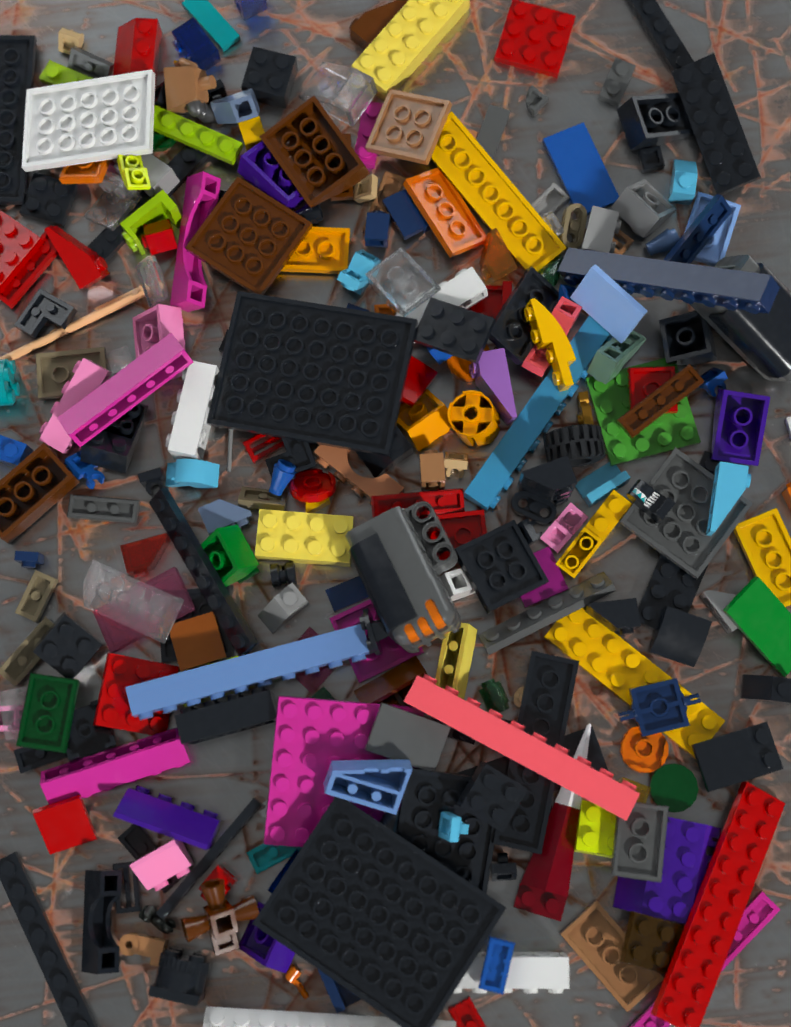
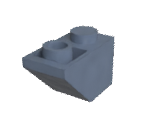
M252 88L210 102L217 124L240 123L258 117L260 112Z
M221 499L198 508L209 535L217 528L236 524L242 529L251 524L250 521L254 520L250 510Z

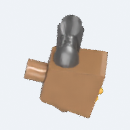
M180 58L178 61L174 60L175 67H164L167 111L179 115L189 112L191 116H197L204 123L214 122L216 118L213 110L206 103L209 101L208 90L216 88L215 77L213 75L207 76L205 70L198 68L196 63L186 58Z

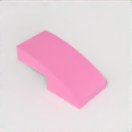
M570 502L540 539L559 553L589 517Z

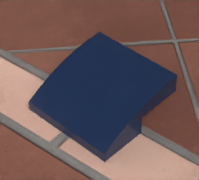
M406 189L382 200V204L388 214H390L404 240L421 231L425 233L431 230Z

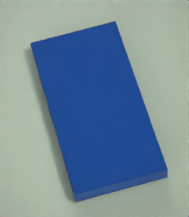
M584 122L543 138V145L567 195L570 196L571 204L579 203L583 205L588 216L592 206L607 208L615 203L619 195Z

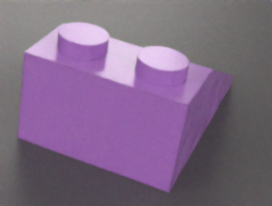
M505 348L483 351L478 364L471 362L469 365L470 377L475 378L476 386L491 400L506 425H511L517 418Z

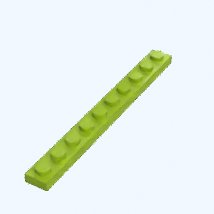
M51 60L48 61L39 77L42 83L49 86L93 79ZM154 105L155 132L234 165L244 147L242 142Z

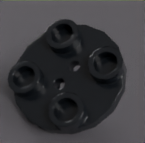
M368 608L363 609V614L359 616L362 630H367L369 635L366 640L369 653H375L377 656L381 655L380 640L388 637L381 621L374 620Z

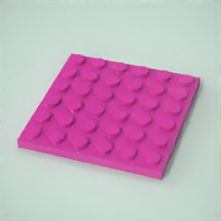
M278 696L264 845L303 847L335 798V796L325 794L323 784L331 761L393 760L364 749L380 704ZM392 705L424 717V712L415 707ZM351 802L377 821H380L385 813L378 809Z

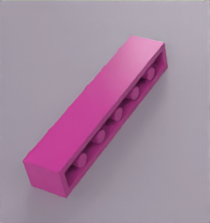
M170 333L60 415L58 420L72 440L81 447L191 365L193 360L173 334Z
M176 727L41 771L40 786L48 804L79 794L82 798H88L95 793L104 790L109 791L125 783H134L141 778L158 775L162 771L171 768H180L186 763H190V752L187 745L181 744Z

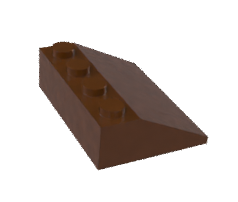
M314 95L260 136L310 208L352 188L370 174L362 160Z

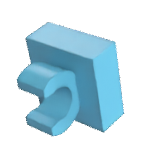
M441 812L438 837L449 842H458L459 834H468L469 824L463 823L460 816L451 812Z

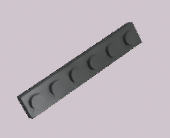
M603 571L479 634L478 637L490 655L616 591L615 586Z

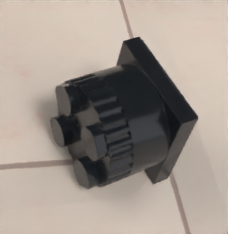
M177 947L165 949V952H161L155 981L150 985L148 995L198 1006L204 1000L206 994L204 987L210 964L207 960L208 955L199 952H193V955L183 954L184 950Z

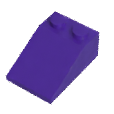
M718 389L714 409L711 459L753 466L759 465L770 396Z

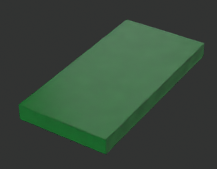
M754 576L723 611L778 674L786 677L791 672V613L759 577Z

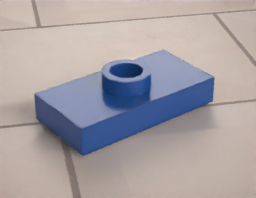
M492 936L489 937L478 985L479 989L504 994L515 942Z

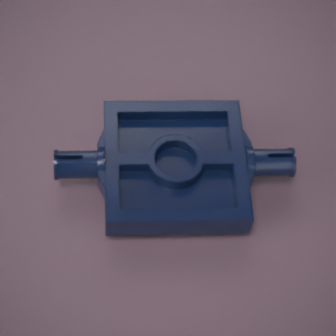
M677 678L629 689L632 701L631 709L618 712V716L628 714V716L620 717V722L634 719L638 724L641 737L690 726L687 717V706L701 703V699L691 701V699L700 697L699 694L684 696L679 688Z

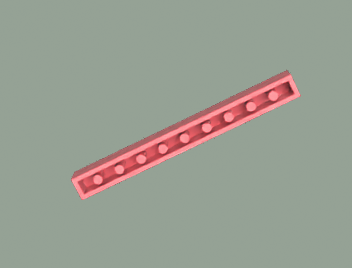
M424 674L423 678L417 675L404 702L627 821L640 793L635 791L637 786L624 779L622 783L612 779L613 773L603 768H600L599 771L591 768L592 762L581 756L574 759L568 755V749L558 744L555 747L546 744L547 738L534 732L531 736L523 732L525 729L523 725L513 720L508 724L501 720L503 715L490 708L486 712L479 708L481 703L470 697L465 701L458 697L459 691L447 685L445 689L437 686L438 680L427 674Z

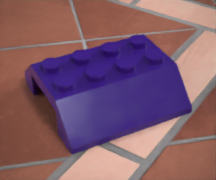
M668 817L661 883L617 877L612 907L686 924L709 865L707 864L713 856L706 854L707 847L716 848L718 842L711 841L712 837L720 838L722 828Z

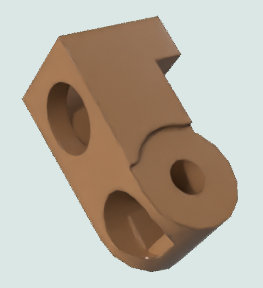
M131 932L120 938L118 946L123 955L132 956L137 954L150 957L149 965L158 967L161 952H165L169 940Z

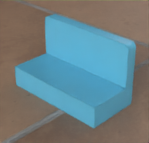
M610 462L578 481L575 488L590 508L609 496L613 489L617 491L628 484L631 477L626 470L621 472L617 465L610 466Z

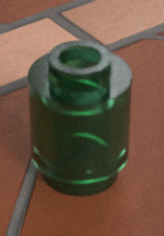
M493 678L481 684L482 689L478 691L487 711L491 708L500 713L510 708L508 705L510 701L501 681L495 682Z

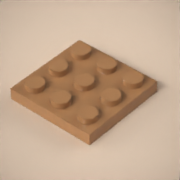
M389 89L365 146L366 150L370 153L428 165L452 108L451 102L449 100Z

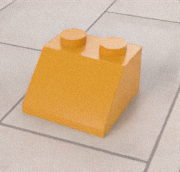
M428 389L413 408L405 402L400 405L396 425L408 442L418 451L428 447L434 440L448 433L452 428L448 421L446 405Z

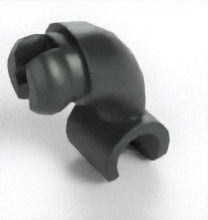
M155 906L143 907L139 917L144 922H151L158 930L166 934L172 933L173 928H176V922L173 919H161L156 915L158 910Z

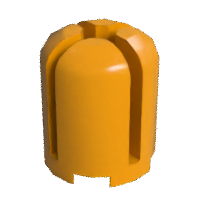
M476 390L463 391V394L456 397L453 402H450L447 411L448 421L459 439L466 445L474 447L476 442L479 447L486 446L493 442L499 434L500 428L498 424L501 423L500 416L491 400L482 392Z

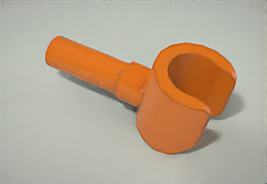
M291 964L287 973H285L286 979L294 984L305 1000L309 995L297 979L302 972L294 964Z

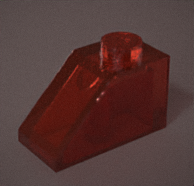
M164 533L120 545L127 573L131 576L134 575L135 578L148 575V571L154 570L171 542L168 534Z

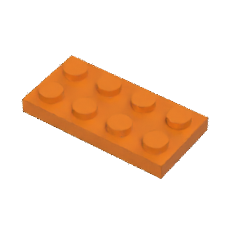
M438 167L405 179L403 186L449 258L486 243L488 237L457 189Z

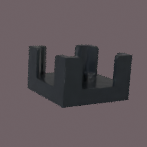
M98 700L90 702V705L74 710L66 752L69 762L116 747L111 728L93 725Z

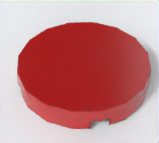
M315 468L301 471L296 474V478L290 481L291 495L301 502H320L331 497L336 491V478L330 472L328 474L323 473L322 469Z

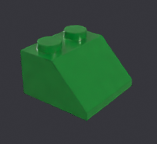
M238 524L217 528L201 544L226 587L246 577L259 565Z

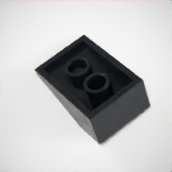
M679 93L634 96L617 109L630 151L659 146L695 135Z
M767 722L755 724L691 745L707 792L784 769Z

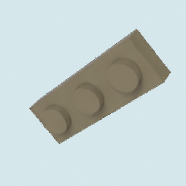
M46 616L0 667V675L15 687L41 659L33 652L32 648L54 624Z

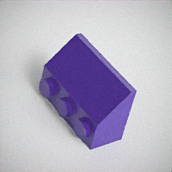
M263 141L241 155L237 172L249 184L292 211L304 201L302 195Z

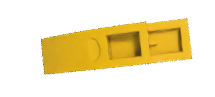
M530 299L524 308V315L526 320L530 321L532 342L536 343L538 350L547 348L546 359L552 365L553 383L555 386H558L559 392L568 390L574 385L569 366L576 360L572 346L562 327L546 307L537 299Z
M613 489L556 562V565L575 578L632 503Z

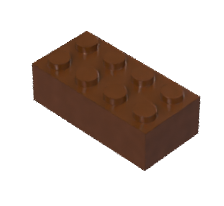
M45 443L41 444L0 480V538L8 544L80 483Z

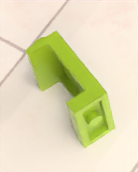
M162 189L120 223L123 229L121 234L129 248L133 252L138 251L143 256L145 251L140 243L142 241L141 235L144 234L143 225L169 218L174 226L178 228L181 225L182 217L177 205Z

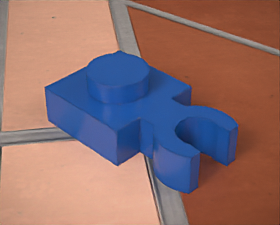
M81 450L65 458V466L78 480L84 477L88 488L94 489L95 482L93 479L98 480L101 484L104 483L105 476L102 472L97 471L98 466L81 461Z

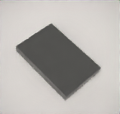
M381 702L364 749L393 760L410 759L411 766L435 771L451 727Z
M636 802L627 821L616 816L611 876L661 883L668 806Z

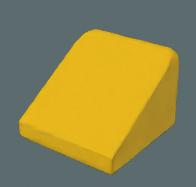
M330 497L320 502H306V513H316L330 505Z

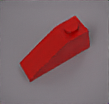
M49 226L44 229L79 289L88 288L110 274L107 270L108 265L106 261L58 226Z

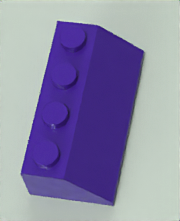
M136 785L135 789H127L113 814V817L204 850L211 849L214 845L222 820L217 818L218 814L206 809H204L203 813L195 811V805L183 801L181 805L173 803L172 797L161 793L156 797L149 794L150 789Z

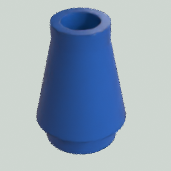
M279 459L274 464L269 488L270 493L277 496L282 495L284 489L296 474V466L293 463Z

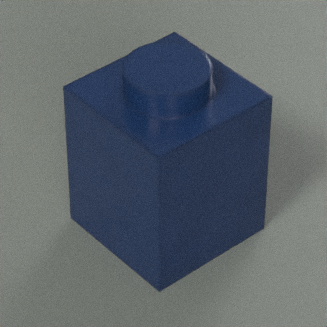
M381 210L367 212L365 246L388 248L390 214H386V212Z

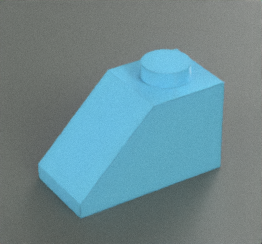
M673 160L668 197L670 203L691 205L696 192L698 176L696 162Z

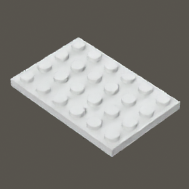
M153 70L27 89L22 169L25 172L112 160L117 159L118 154L125 156L153 154L155 73Z

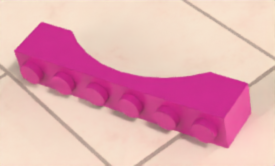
M204 171L191 175L186 180L170 306L180 307L181 310L186 312L205 308L207 284L204 280L201 260L187 252L185 247L219 200L221 179Z

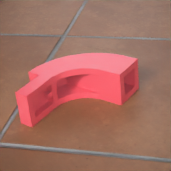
M562 296L551 314L560 324L566 336H568L582 306ZM535 343L521 367L542 378L546 370L551 366L546 359L547 348L538 350Z

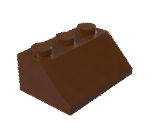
M415 655L354 690V693L359 702L376 704L383 702L389 705L411 706L404 702L417 675L423 678L427 672Z

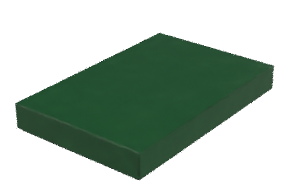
M30 673L16 746L59 753L67 752L80 680Z

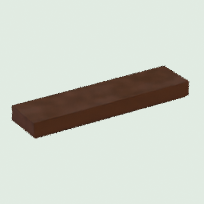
M688 364L617 419L616 422L632 439L705 381Z

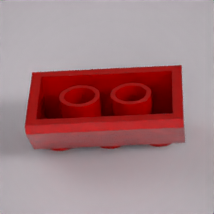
M134 18L118 27L113 75L152 69L155 73L156 90L162 30L158 19Z

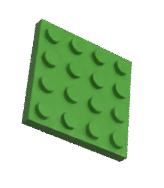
M663 358L623 368L607 384L595 380L593 376L585 379L597 424L602 429L604 448L610 466L671 452L675 447L679 450L701 443L687 396L677 403V413L663 414L632 439L616 422L617 419L630 410L628 368L675 366V374L679 372L677 365L667 364L666 359Z

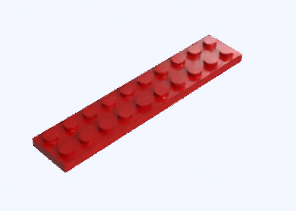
M741 782L650 1013L675 1027H700L786 804L749 782Z

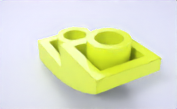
M118 154L117 163L127 190H150L151 185L147 168L143 167L141 155L125 156Z

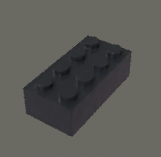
M265 687L251 690V695L245 697L240 693L228 696V701L221 703V701L213 700L203 703L204 708L198 709L191 706L180 709L181 714L174 716L181 744L190 746L275 723L277 703L274 693L265 689Z

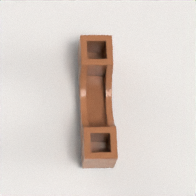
M319 444L314 450V455L317 458L315 461L322 468L326 469L329 467L334 471V477L344 484L346 481L353 486L351 490L361 498L365 496L371 501V496L404 493V487L386 473L376 478H365L356 474L348 463L349 449Z

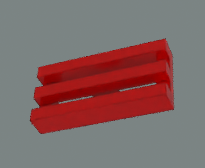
M257 434L244 441L243 444L253 463H256L285 448L282 441L254 455V453L282 438L272 437L251 449L250 445L268 436Z

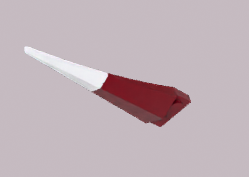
M590 723L585 728L573 757L574 759H577L578 756L587 759L591 731ZM562 786L549 813L542 854L532 853L519 882L513 903L515 908L560 922L569 892L581 796Z

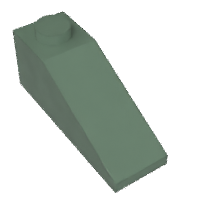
M634 330L622 344L613 337L597 350L587 373L592 375L595 380L607 384L617 376L643 345L646 338Z

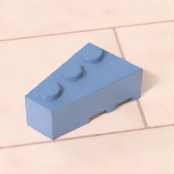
M410 759L331 761L323 783L324 792L331 796L396 815L412 772Z

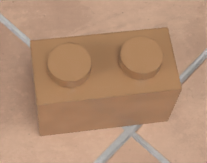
M426 450L424 454H419L421 491L445 489L443 452L438 453V450Z

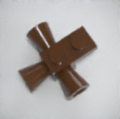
M224 879L208 880L200 885L208 903L207 906L203 907L205 915L181 918V925L187 943L209 931L213 953L215 956L239 948L236 935L239 932L237 921L256 919L259 909L253 895L231 906L228 900L225 899Z

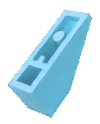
M722 461L717 464L706 531L707 536H711L717 530L745 489L749 488L751 483V474H748L749 466Z

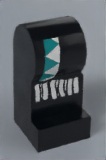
M640 479L636 481L626 494L630 501L658 524L675 505V502L669 497L666 498Z

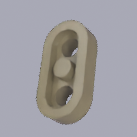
M579 203L568 205L563 211L559 239L567 249L568 247L578 248L583 243L587 211ZM571 212L576 214L575 219L571 218ZM568 234L572 236L571 242L567 240Z

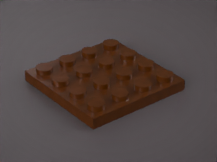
M237 176L185 248L187 252L251 293L264 295L313 225L304 217Z

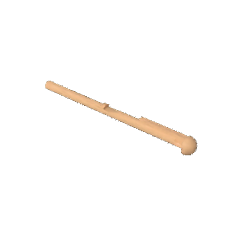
M140 284L139 287L94 308V312L69 323L65 330L55 328L49 334L1 356L0 359L16 360L145 297L148 301L151 298L152 291L149 286Z

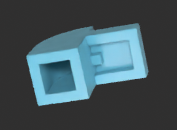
M363 249L356 251L349 267L340 271L337 280L346 289L361 295L372 281L381 263V259Z
M176 459V462L167 463L165 486L172 488L191 486L198 489L218 488L220 465L198 459Z

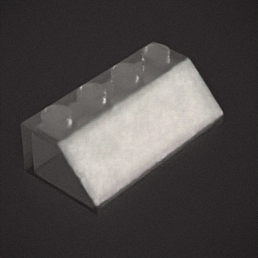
M95 560L92 561L83 581L84 607L165 644L184 599Z

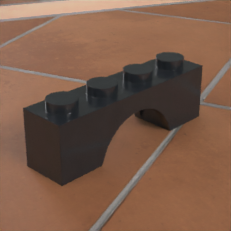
M85 870L81 972L91 974L119 972L120 947L116 944L111 934L110 913L114 902L121 896L122 870Z

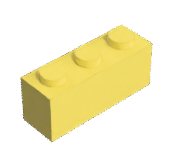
M461 623V627L456 633L450 631L444 634L445 639L442 641L435 677L438 680L437 686L445 689L447 685L459 691L458 697L463 700L465 698L478 631L467 623Z

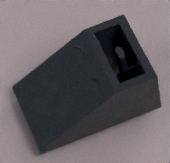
M140 403L81 446V461L126 474L136 448L148 406Z

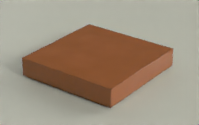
M213 611L167 625L181 672L227 658Z

